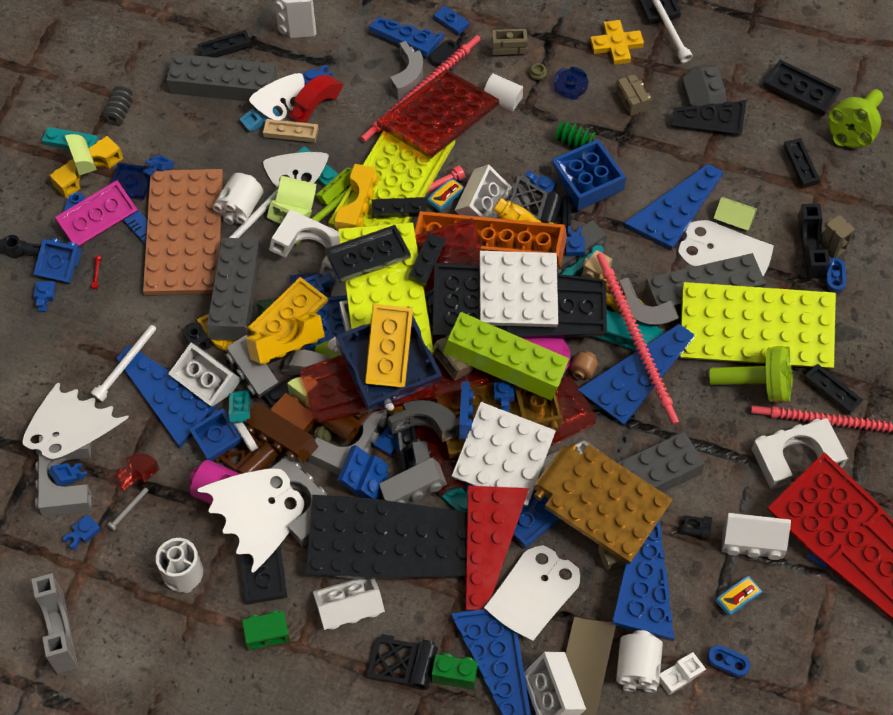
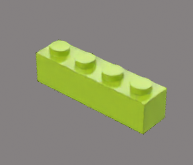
M346 167L316 194L321 204L328 205L342 191L347 189L351 184L350 176L353 168Z

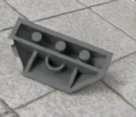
M712 64L694 66L682 77L690 106L727 102L726 91L718 66Z

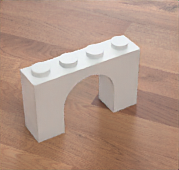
M290 209L273 235L269 250L286 258L294 244L303 239L316 240L326 248L340 244L339 233L333 228ZM326 256L322 262L320 274L325 276L331 273L334 280L337 281L338 278Z
M828 418L822 420L815 419L803 426L799 424L787 431L779 430L767 437L765 435L760 436L754 441L752 447L755 458L771 490L790 484L793 477L783 456V449L789 445H806L816 453L818 458L825 452L841 468L844 467L848 459Z

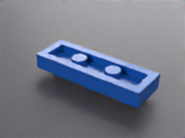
M462 382L459 439L468 438V431H472V419H469V416H473V404L469 403L473 402L474 390H470V382Z

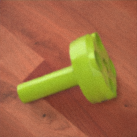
M871 90L864 99L859 97L843 99L834 106L828 116V128L835 144L858 149L869 146L874 141L881 128V117L876 109L884 98L880 90Z
M768 347L766 366L710 368V384H766L770 402H790L791 389L793 387L790 347Z

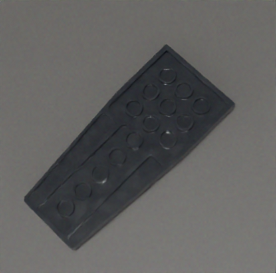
M434 263L432 337L445 338L450 335L460 312L480 320V265ZM557 274V327L493 326L523 339L604 336L607 331L606 281L603 279Z
M312 495L306 576L366 580L466 578L467 512L373 498Z

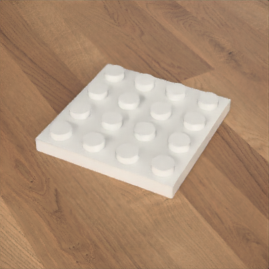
M480 251L481 321L497 326H558L556 253Z
M481 402L472 423V431L468 433V438H466L452 477L473 486L529 488L524 505L527 506L534 490L533 486L537 482L556 430Z

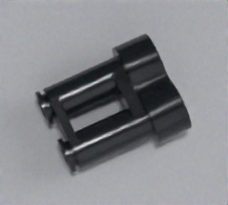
M683 516L684 527L682 526L681 534L699 536L705 540L710 539L712 517ZM687 524L700 525V527L691 528L687 527Z

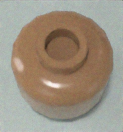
M589 351L578 352L570 364V370L578 380L590 379L598 367L596 356Z

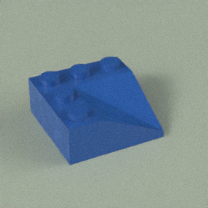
M599 139L552 159V164L566 194L571 198V202L577 211L619 193L625 188L626 176Z

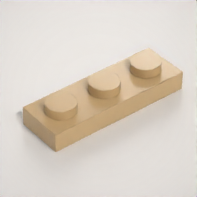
M266 119L263 136L316 143L319 128L318 124Z

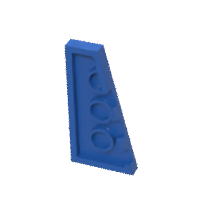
M377 17L369 26L370 32L398 45L406 41L409 47H413L414 52L420 50L421 54L425 57H428L444 39V33L439 32L437 35L430 33L431 30L423 29L422 31L414 29L412 25L402 26L397 21Z

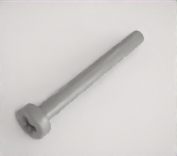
M144 488L112 523L109 522L107 524L108 528L115 531L117 529L116 525L149 490Z

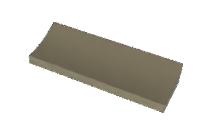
M574 617L566 657L586 710L581 715H596L616 625H612V622Z

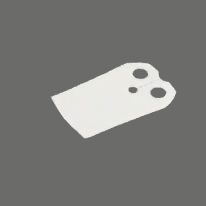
M701 220L690 223L686 230L687 238L681 241L678 251L682 258L693 266L753 253L764 276L771 260L774 245L741 234L712 221ZM703 227L706 230V234L698 236L695 234V229ZM712 243L714 247L709 249L707 244ZM689 246H695L698 249V253L692 256L686 250Z
M544 545L528 549L523 553L508 577L484 608L508 628L534 641L545 625L579 587V568L569 560L560 559L555 551ZM539 553L546 554L548 562L544 565L537 563L536 555ZM561 569H569L572 577L568 580L562 579L559 576ZM547 575L548 580L542 581L541 576Z

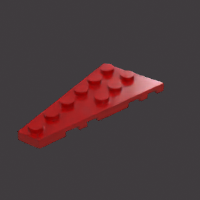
M467 487L465 610L485 609L484 607L491 600L529 488Z

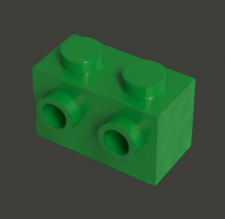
M274 610L267 615H251L247 619L242 620L248 650L290 642L284 611Z
M447 653L436 654L432 671V683L474 690L478 661H474L470 657L455 658Z

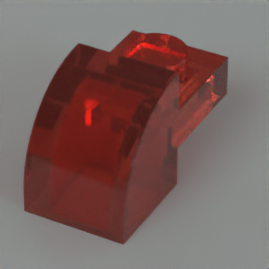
M141 453L134 454L126 458L128 467L121 469L115 477L119 486L125 490L138 478L145 483L160 469L153 457Z

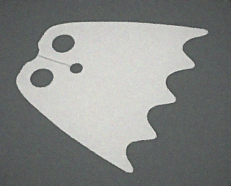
M57 383L31 420L23 437V445L29 449L40 450L42 455L47 458H59L94 441L128 419L129 416L114 418L112 417L113 406L97 409L94 406L95 398L80 401L77 398V389L62 393L59 389L60 383ZM54 432H59V436L53 437L52 434ZM39 434L43 436V440L40 443L34 444L30 441L34 435ZM53 444H60L62 446L61 450L57 453H51L49 447Z
M264 469L239 474L200 487L197 490L198 492L209 493L213 496L209 512L225 516L226 524L222 532L224 534L233 533L239 537V546L236 553L253 556L252 572H255L281 544L290 532L288 525L300 517L304 508L303 498L299 492L291 488L289 477L281 469ZM274 476L280 477L283 481L282 486L278 489L273 488L270 484V480ZM270 497H273L275 499L274 504H270L268 502V499ZM288 497H293L297 502L296 507L292 510L287 509L284 505V501Z

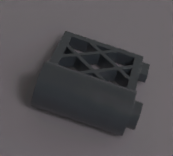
M522 174L520 176L517 175L508 200L514 203V198L518 197L522 204L521 207L530 212V206L534 207L536 215L531 214L540 220L541 223L552 222L556 224L562 197L556 192L547 193L532 184L530 179ZM519 183L524 186L525 192H521L518 186ZM534 192L541 196L539 201H536L533 195ZM528 194L531 203L527 204L523 195Z
M386 634L377 637L367 678L407 685L418 690H428L435 656L438 651L435 643L430 640H423V642L419 643L394 640V636ZM380 645H390L392 651L381 656L379 652ZM403 648L412 649L410 656L402 660L398 652ZM396 654L400 662L389 668L385 660ZM383 662L387 671L382 674H374L375 667ZM404 666L406 669L405 678L395 677L393 671Z

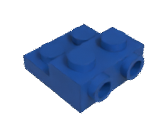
M50 238V240L43 239L33 275L71 283L74 269L78 267L82 249L78 247L77 243L68 241L67 244L61 243V240Z
M223 408L214 411L203 421L196 422L189 429L210 461L243 442L242 437L233 423L230 422Z
M354 445L349 450L337 481L360 498L376 499L381 494L379 483H382L388 477L387 469L389 465L376 455L370 456L360 447Z

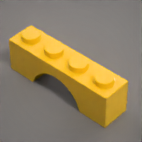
M108 136L89 148L95 166L111 168L123 159L120 148ZM73 159L50 174L53 186L65 198L81 189L79 185L81 175H79Z
M354 164L350 183L351 189L359 195L351 204L339 207L334 221L336 231L343 228L364 226V215L368 214L369 201L373 199L374 186H377L379 181L376 167Z
M308 312L294 318L291 331L280 340H275L272 335L265 332H259L247 337L246 343L250 360L259 364H266L270 362V359L283 357L289 351L299 350L306 344L318 342V339L325 337L321 315Z

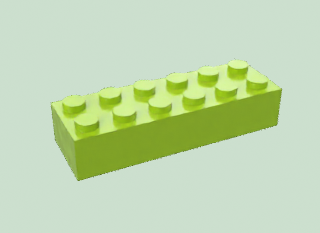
M460 312L442 353L448 354L465 364L468 363L472 367L551 401L569 361V358L463 312Z

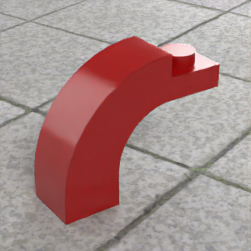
M320 75L312 79L294 99L297 103L289 117L296 122L307 123L320 102L327 98L336 100L344 84L330 75Z

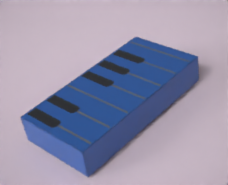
M138 210L124 219V222L146 246L148 220Z

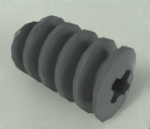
M121 85L114 87L103 111L105 119L116 125L123 124V119H125L128 108H130L133 102L132 90Z

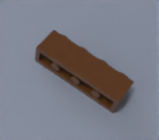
M258 402L250 410V419L244 421L249 433L258 435L262 442H269L278 452H285L292 461L297 460L303 464L319 447L312 435Z

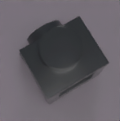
M189 323L182 330L188 346L190 343H193L203 350L211 348L208 336L205 334L200 323Z
M415 439L410 441V444L404 448L408 469L430 459V449L427 446V441Z

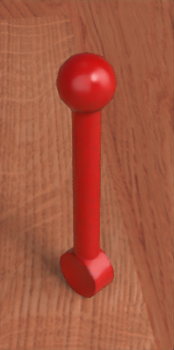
M100 255L94 257L96 261L94 282L91 283V287L94 290L99 288L97 280L99 262L102 260Z

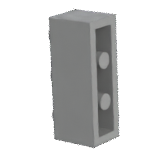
M245 335L227 346L226 357L231 364L235 363L238 367L236 370L242 380L246 379L249 384L247 386L248 390L253 396L256 394L259 399L263 394L276 387L278 381L267 364H259L250 360L246 343L248 336Z
M430 458L379 483L385 500L410 503L421 500L424 495L430 492L439 491L447 483L440 464L435 459Z

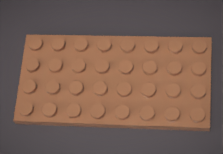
M223 169L156 170L154 174L150 175L144 295L213 294L221 247L222 222L221 214L213 209V205L223 190Z

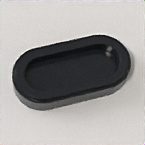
M452 40L442 42L431 53L430 63L434 67L440 66L450 55L457 52V43Z

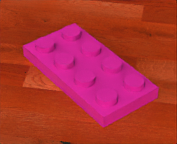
M118 180L59 214L55 217V220L70 242L77 243L78 247L134 214L138 209Z

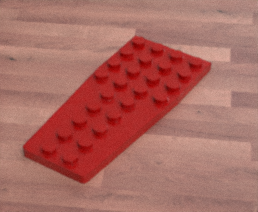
M824 452L767 510L775 518L791 520L790 532L812 554L893 620V520L853 478Z

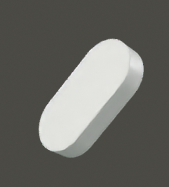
M233 422L250 452L258 449L243 422Z

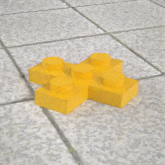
M620 20L604 22L605 35L592 36L590 38L593 53L610 52L614 65L631 63L629 49L644 47L641 31L624 32Z

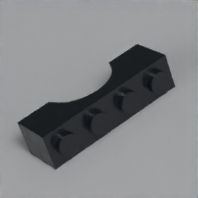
M802 204L798 214L807 278L826 277L830 267L828 249L825 250L822 244L821 230L823 218L820 204Z

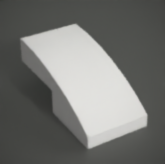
M692 652L677 661L674 666L660 673L659 683L668 695H671L698 677L706 668Z

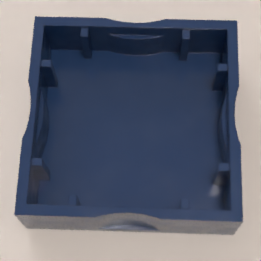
M413 314L405 387L364 383L370 324L361 325L336 335V345L367 413L436 385L441 381L442 375L430 350L422 339L420 328Z

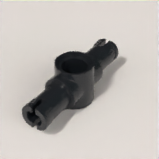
M9 235L0 239V251L7 253L10 258L16 259L25 254L39 255L41 244L26 243V241L20 240L16 235Z

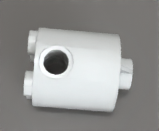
M234 173L217 198L213 209L221 214L223 220L229 225H233V223L245 224L262 196L263 188L251 175Z
M172 538L159 547L156 554V564L166 586L177 592H191L201 582L203 576V566L194 544L187 539Z
M637 630L633 634L624 635L620 638L616 680L619 684L623 685V690L635 692L636 689H644V691L650 693L657 692L660 681L663 642L650 632Z

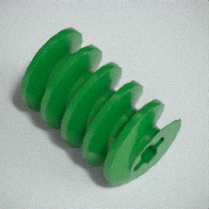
M561 121L556 131L555 139L557 141L562 140L564 144L568 142L569 146L574 145L576 149L594 141L596 132L589 135V129L583 133L582 126L576 130L577 124L570 127V121L565 125L564 121Z

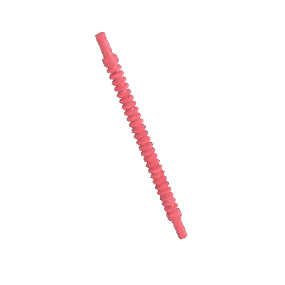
M476 35L467 44H463L460 49H457V52H454L437 69H434L431 75L425 77L411 92H408L404 98H401V101H398L394 107H391V110L384 113L381 119H377L360 139L366 142L375 133H379L385 128L391 117L396 118L406 107H409V104H412L416 98H419V95H422L442 75H445L449 69H452V66H455L465 55H468L470 49L481 41L480 37Z
M599 253L596 257L603 270L602 275L604 279H607L606 283L609 284L608 288H611L610 293H613L612 297L615 298L616 306L620 307L618 311L622 312L621 317H624L625 326H628L627 331H630L629 335L633 336L631 340L635 341L636 350H639L638 355H641L640 360H643L642 364L646 365L644 369L648 370L647 375H650L651 384L655 385L653 389L657 390L655 393L659 395L660 405L662 408H665L671 424L676 425L679 423V420L672 407L673 401L668 397L669 393H666L667 388L663 387L665 384L661 383L662 378H659L658 368H655L656 364L652 363L654 359L650 358L651 353H648L649 349L646 348L645 339H642L643 335L639 334L640 329H637L638 324H635L636 320L633 319L634 315H631L632 310H629L630 306L626 305L627 301L624 300L623 291H620L621 287L618 286L617 277H614V270L609 267L604 254Z
M751 406V413L769 415L771 418L780 417V419H783L785 417L786 420L791 418L792 421L794 419H797V421L802 419L803 422L808 420L809 423L815 419L822 420L828 418L831 426L834 424L839 426L841 424L842 427L847 425L848 428L853 426L854 429L856 427H859V429L864 427L865 430L870 428L871 431L876 429L877 432L879 430L882 432L886 430L887 433L893 431L891 421L886 423L885 420L883 422L877 420L875 422L874 419L871 421L868 418L863 420L862 417L860 419L857 417L852 419L851 416L846 418L845 415L843 417L837 415L836 417L835 414L829 416V413L824 415L823 412L820 414L815 412L813 414L812 411L807 413L806 410L801 412L800 409L798 411H795V409L790 411L789 408L784 410L783 407L779 409L777 406H772L771 408Z

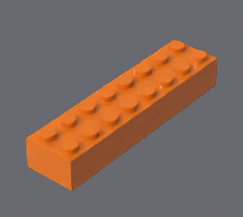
M423 211L419 213L415 228L418 254L428 234L432 233L447 239L440 257L479 260L480 251L556 253L557 268H561L567 239L566 228L562 224Z

